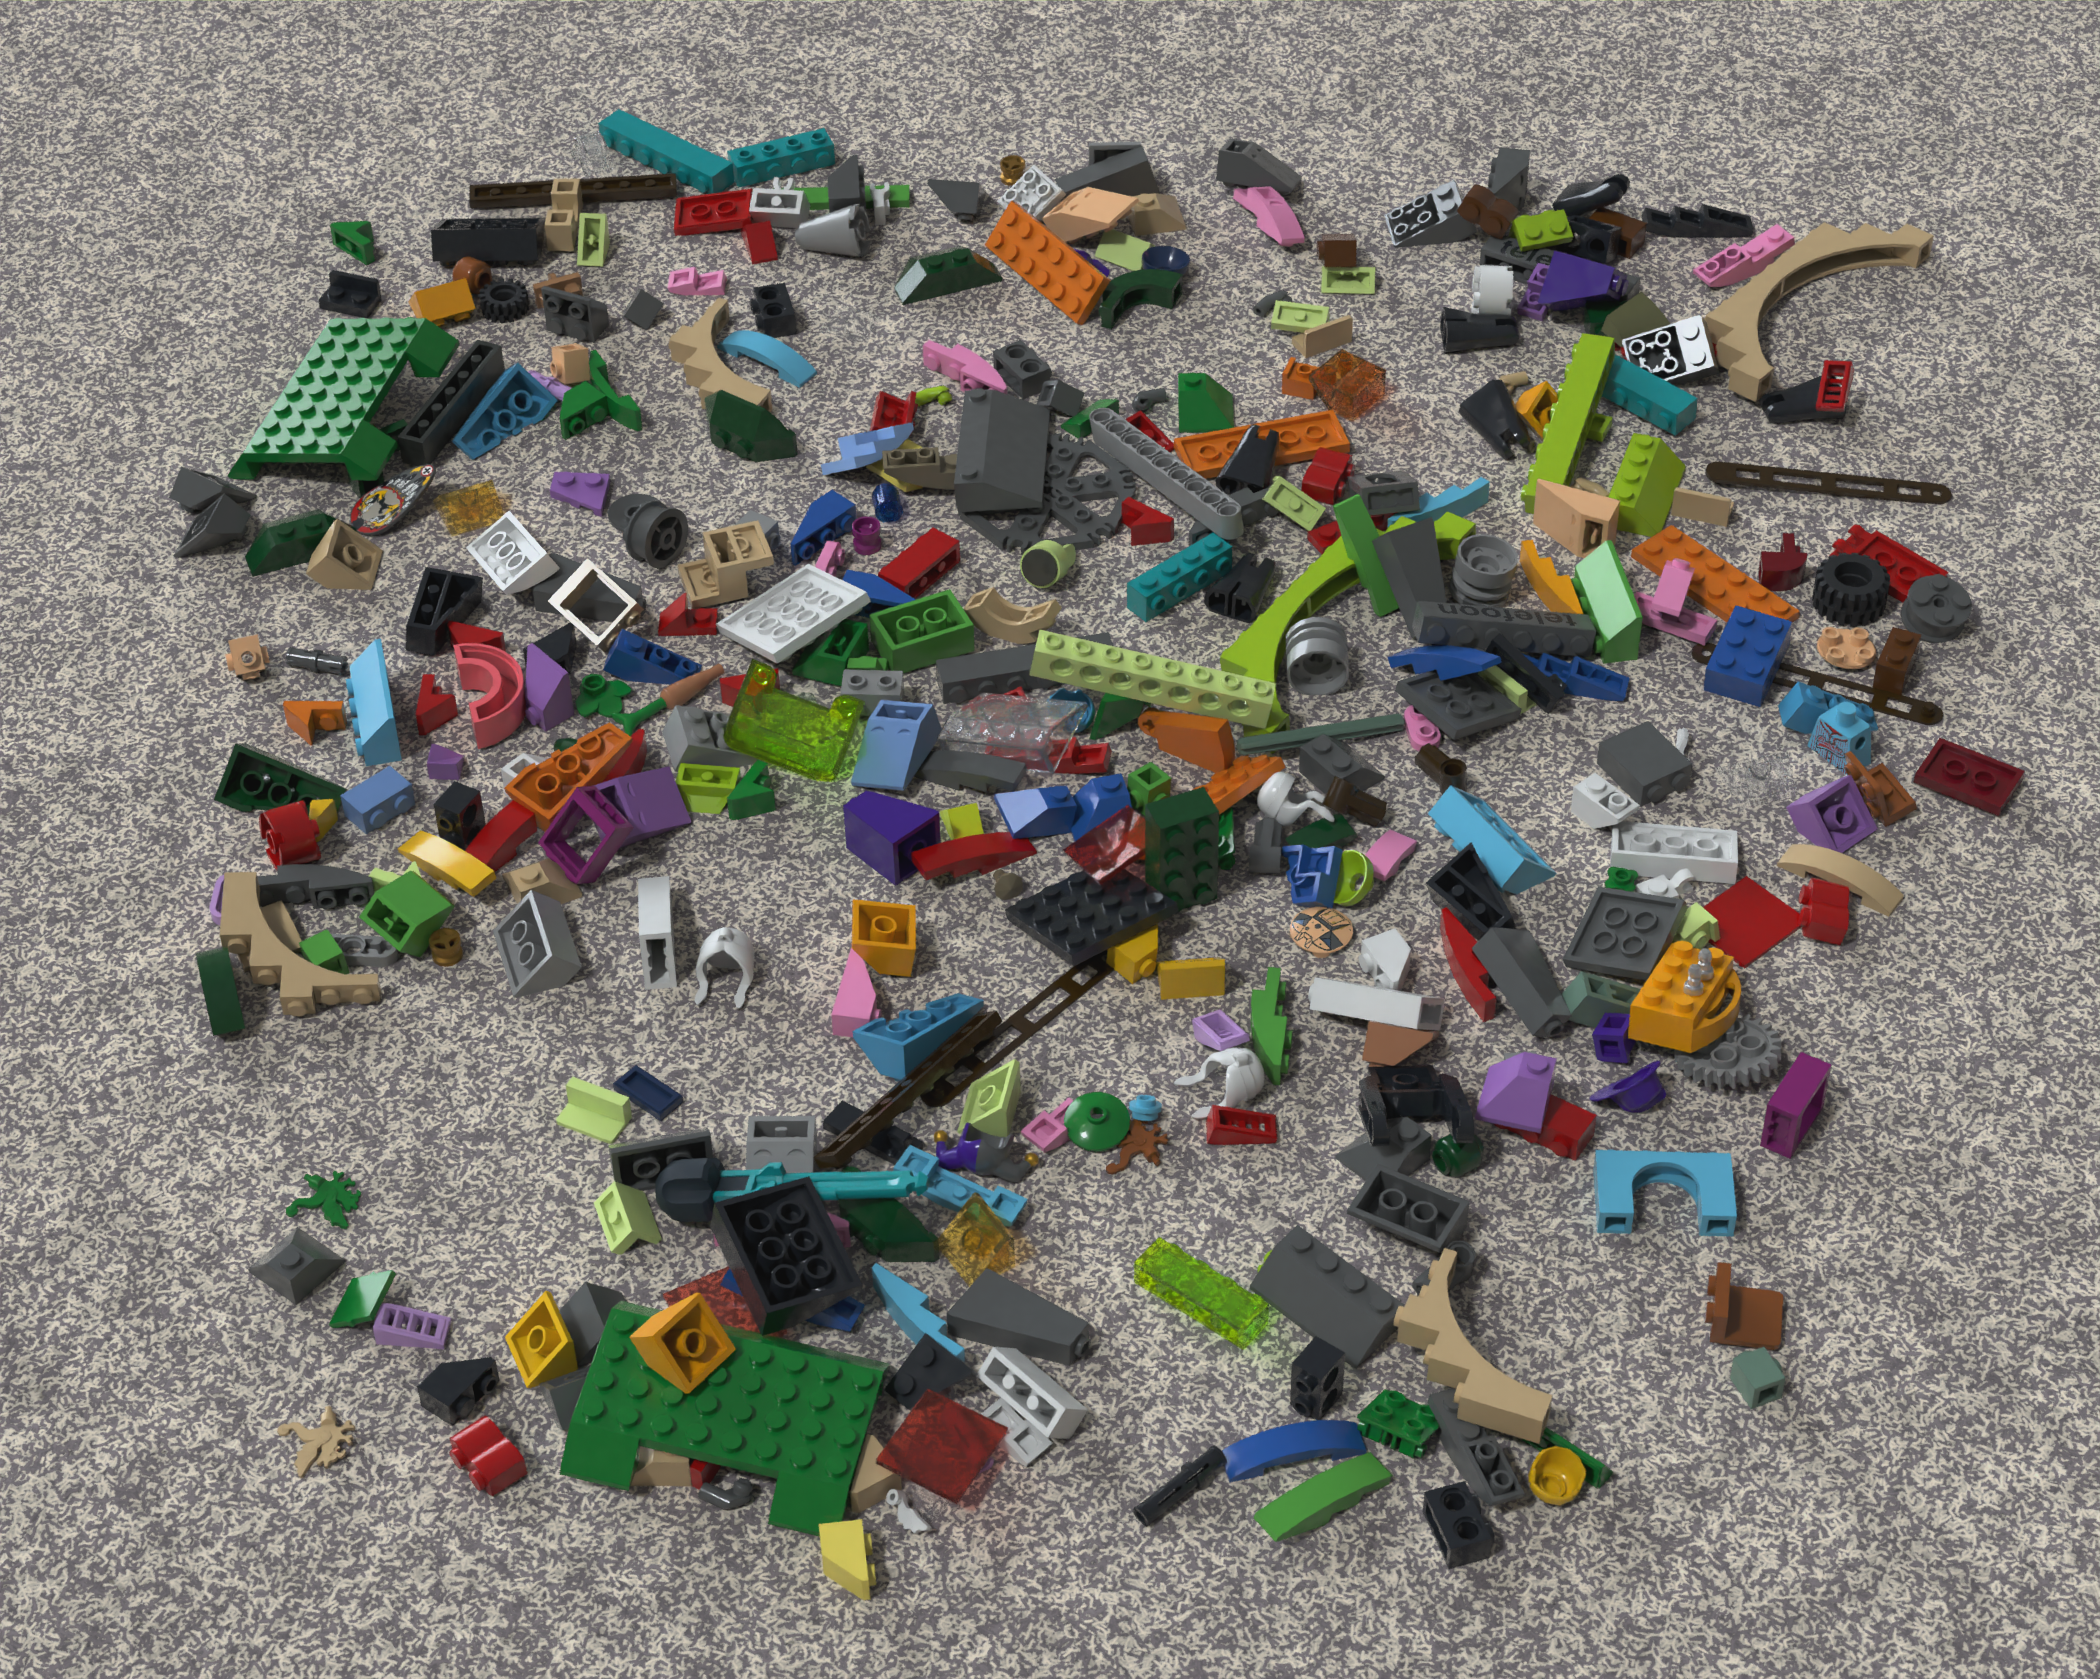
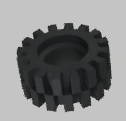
M504 278L499 279L500 282L498 283L493 280L491 281V286L485 284L484 289L480 290L479 297L482 314L485 315L487 320L491 319L494 323L497 320H500V323L505 324V320H509V323L514 322V318L520 320L522 315L525 316L527 310H529L526 286L524 284L521 285V282L518 280L513 282V279L509 278L507 282H504Z

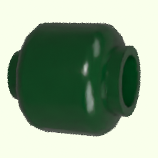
M1448 1134L1436 1141L1432 1159L1441 1174H1449L1453 1178H1458L1481 1165L1484 1147L1480 1138L1475 1134L1473 1143L1454 1144L1451 1134Z

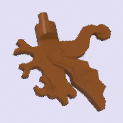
M1130 1120L1128 1131L1130 1135L1127 1134L1125 1139L1117 1145L1118 1148H1122L1120 1163L1117 1165L1110 1163L1106 1166V1172L1113 1175L1125 1170L1131 1157L1142 1153L1149 1163L1153 1162L1155 1166H1158L1161 1163L1159 1160L1160 1153L1154 1144H1168L1167 1133L1155 1137L1157 1133L1161 1132V1127H1158L1157 1123L1153 1124V1130L1146 1131V1126H1142V1124H1148V1121Z

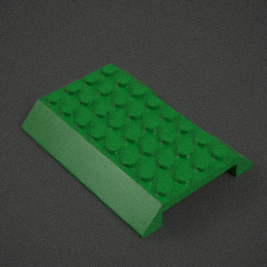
M361 317L357 319H330L228 473V477L231 479L254 480L265 462L345 463L351 480H377L398 444L394 439L369 422L408 360L415 377H440L459 347V340L426 318L384 317L366 319Z
M620 1301L611 1308L570 1421L560 1475L629 1491L639 1463V1446L777 1478L768 1519L769 1525L820 1537L819 1524L844 1521L847 1512L848 1494L878 1395H882L890 1363L770 1335L762 1336L761 1333L721 1324L736 1350L690 1393H684L650 1368L629 1338L647 1320L662 1310Z

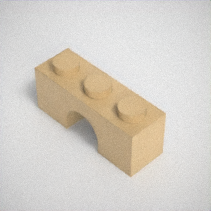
M554 179L551 191L552 210H547L544 225L548 251H574L579 218L583 206L580 179Z

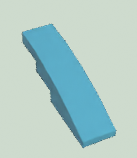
M1480 477L1463 490L1453 485L1437 497H1433L1426 492L1419 497L1420 510L1397 512L1388 519V527L1393 525L1401 516L1416 522L1432 517L1434 522L1439 520L1447 511L1464 517L1488 503L1490 482Z
M874 1264L872 1266L873 1288L888 1313L904 1333L916 1345L926 1333L965 1363L964 1348L947 1337L946 1322L930 1312L929 1296L879 1264Z

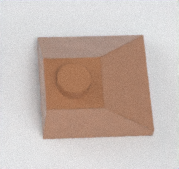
M1369 1021L1362 1060L1370 1061L1369 1067L1398 1065L1437 1039L1440 1031L1413 1029Z

